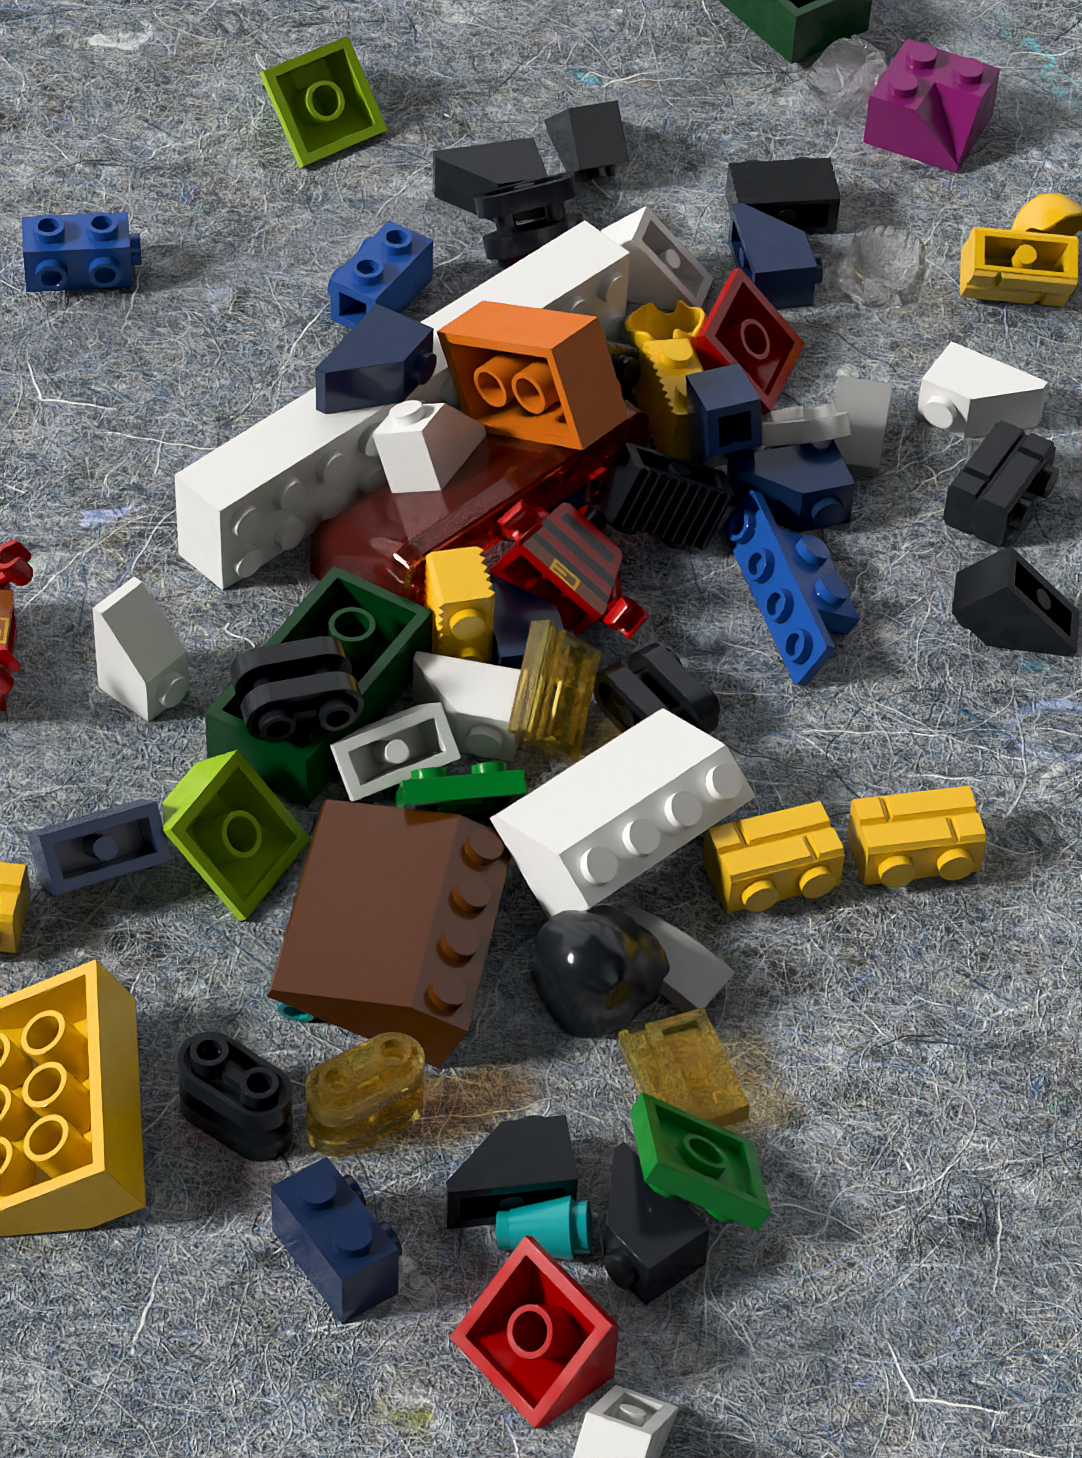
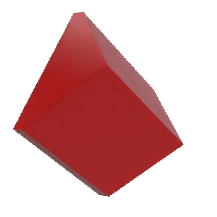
M739 267L729 275L696 340V353L704 371L739 363L761 398V414L764 415L772 411L805 343Z
M524 1236L449 1338L536 1429L543 1428L614 1377L619 1325L533 1236Z

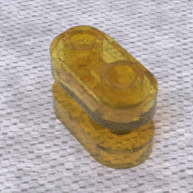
M387 1032L379 1034L316 1066L309 1073L305 1084L307 1107L306 1135L311 1146L326 1156L345 1157L415 1122L421 1115L424 1107L423 1080L425 1054L421 1045L409 1035L399 1032Z

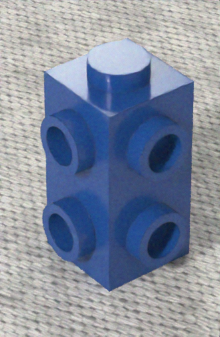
M128 212L22 217L26 292L132 287L131 265H142L140 233L129 234Z
M388 221L373 237H367L361 244L359 251L344 267L339 266L329 280L327 291L330 295L331 320L353 329L375 304L401 313L433 280V240L391 221Z

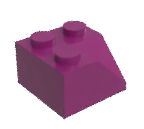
M906 39L869 95L863 143L957 173L993 116L1000 68L982 63L974 58H966L935 48L927 43Z

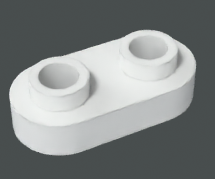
M835 403L806 408L796 406L771 411L772 421L762 424L765 446L813 443L851 435L848 412L836 413Z

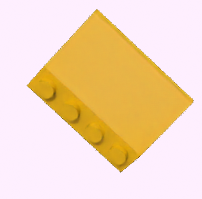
M93 960L0 998V1237L90 1229L146 1207L135 997L97 960Z

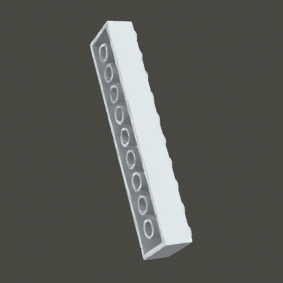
M584 220L421 321L420 323L434 328L433 353L437 356V364L430 380L425 385L419 384L405 401L418 400L422 404L446 403L463 413L436 331L481 301L596 316L599 318L606 340L614 342L625 332L623 324L626 320L630 252ZM315 387L176 473L175 493L179 555L221 590H225L240 579L253 575L262 565L285 550L295 548L302 539L327 523L335 522L344 512L361 501L380 493L389 483L372 434L389 415L390 409L399 403L324 414L316 410Z

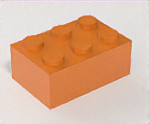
M481 301L436 331L462 411L465 415L483 424L486 433L584 450L629 418L622 397V388L616 377L606 345V336L601 328L599 318L596 316Z

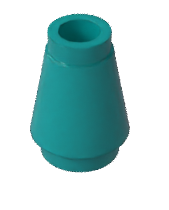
M573 1195L513 1208L510 1211H497L496 1239L499 1251L512 1250L513 1252L524 1236H533L553 1258L575 1261L577 1254L592 1253L593 1224L590 1202L574 1201Z

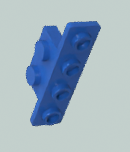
M750 490L724 522L723 532L793 683L807 686L835 651V646L827 630L848 635L860 618L849 597V590L841 581L830 558V551L826 544L810 534L800 535L779 529L763 494Z

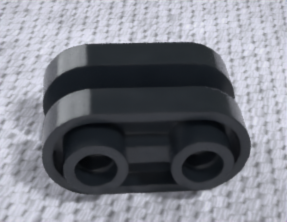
M558 173L476 194L474 201L478 218H494L497 230L482 237L486 258L498 260L499 267H510L528 256V253L538 250L583 222L582 214H566L564 201L579 195L575 174ZM544 207L545 219L517 225L516 213Z
M321 636L254 648L238 656L230 667L229 674L235 694L242 701L240 709L247 732L258 740L277 742L295 736L328 730H341L357 719L364 707L358 683L351 675L352 666L345 645L334 637Z
M651 643L632 653L628 659V667L622 663L615 662L594 673L592 676V691L599 708L622 733L663 708L707 734L715 731L718 727L720 704L715 693L708 686L701 685L682 666L680 659L672 650L665 649L660 644Z
M204 1032L187 1039L180 1047L177 1056L178 1078L180 1081V1108L183 1116L191 1124L245 1159L264 1162L283 1155L289 1149L293 1140V1116L291 1113L293 1106L292 1085L288 1076L276 1066L222 1033Z

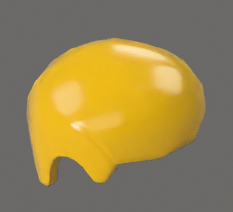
M1060 192L1038 194L1019 211L1011 230L1075 236L1077 232L1082 231V206Z
M682 300L677 301L676 309L672 313H663L654 303H647L630 313L623 327L631 346L638 347L640 355L643 344L646 341L688 338L696 351L697 337L708 317L702 308L688 307Z

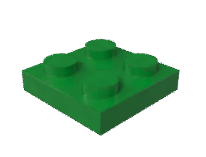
M494 761L472 765V774L448 776L446 767H429L411 771L410 780H402L393 799L394 807L462 816L499 813L525 796L524 769L508 770L507 762Z
M642 1092L630 1110V1117L644 1181L663 1197L668 1199L683 1198L703 1207L712 1217L723 1223L733 1224L736 1221L758 1231L770 1214L771 1208L753 1141Z

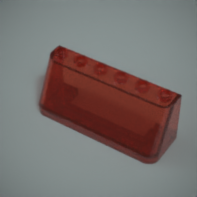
M624 400L629 418L584 450L486 433L487 435L441 491L392 493L387 482L374 492L364 494L357 503L332 519H326L321 522L311 536L310 572L321 581L329 570L336 566L425 607V556L430 552L474 546L483 549L484 553L505 539L497 520L520 500L526 502L531 508L542 507L548 510L591 481L590 498L600 504L597 497L598 489L602 488L603 480L607 479V473L612 468V462L616 460L617 452L621 451L622 443L629 442L647 448L648 416L635 405Z

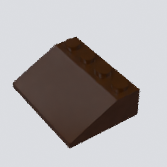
M326 799L321 806L267 997L439 1069L469 1031L511 857L498 832L458 814Z

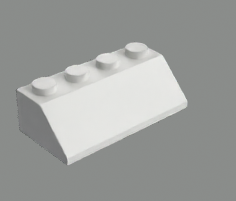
M663 708L495 814L490 820L549 919L562 911H584L590 909L756 796L726 744Z

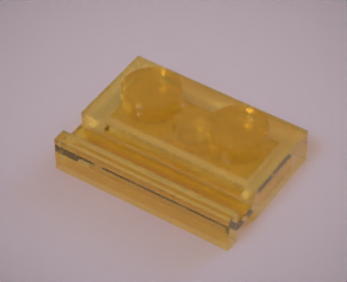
M551 620L532 621L507 731L512 734H521L524 736L523 741L558 762L578 761L601 652L569 631L556 629L555 623Z
M704 1007L645 1024V1030L632 1034H629L628 1030L618 1032V1048L640 1095L642 1092L720 1127L749 1119L750 1104Z

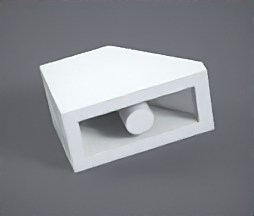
M647 206L601 230L603 234L630 252L627 301L640 304L654 303L657 308L675 311L676 303L679 300L686 303L688 307H702L713 277Z
M951 341L922 378L916 418L962 438L988 435L994 425L1001 420L1022 429L1035 428L1041 422L1048 382Z
M410 400L399 403L391 408L389 415L372 435L392 493L441 491L487 434L483 424L446 403L422 404L418 400Z
M133 577L92 608L98 687L149 723L166 708L176 706L183 699L186 692L189 691L188 655L186 648L144 583Z
M416 651L413 658V699L417 704L441 702L458 751L483 758H496L514 762L529 709L530 671Z
M441 702L418 704L368 724L330 745L350 801L359 800L401 783L402 780L411 779V771L440 767L461 758Z
M615 1385L586 1412L573 1458H659L679 1407Z

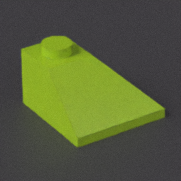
M349 36L259 72L300 168L388 130Z
M238 749L196 762L163 801L164 833L239 921L246 920L311 840L310 836Z

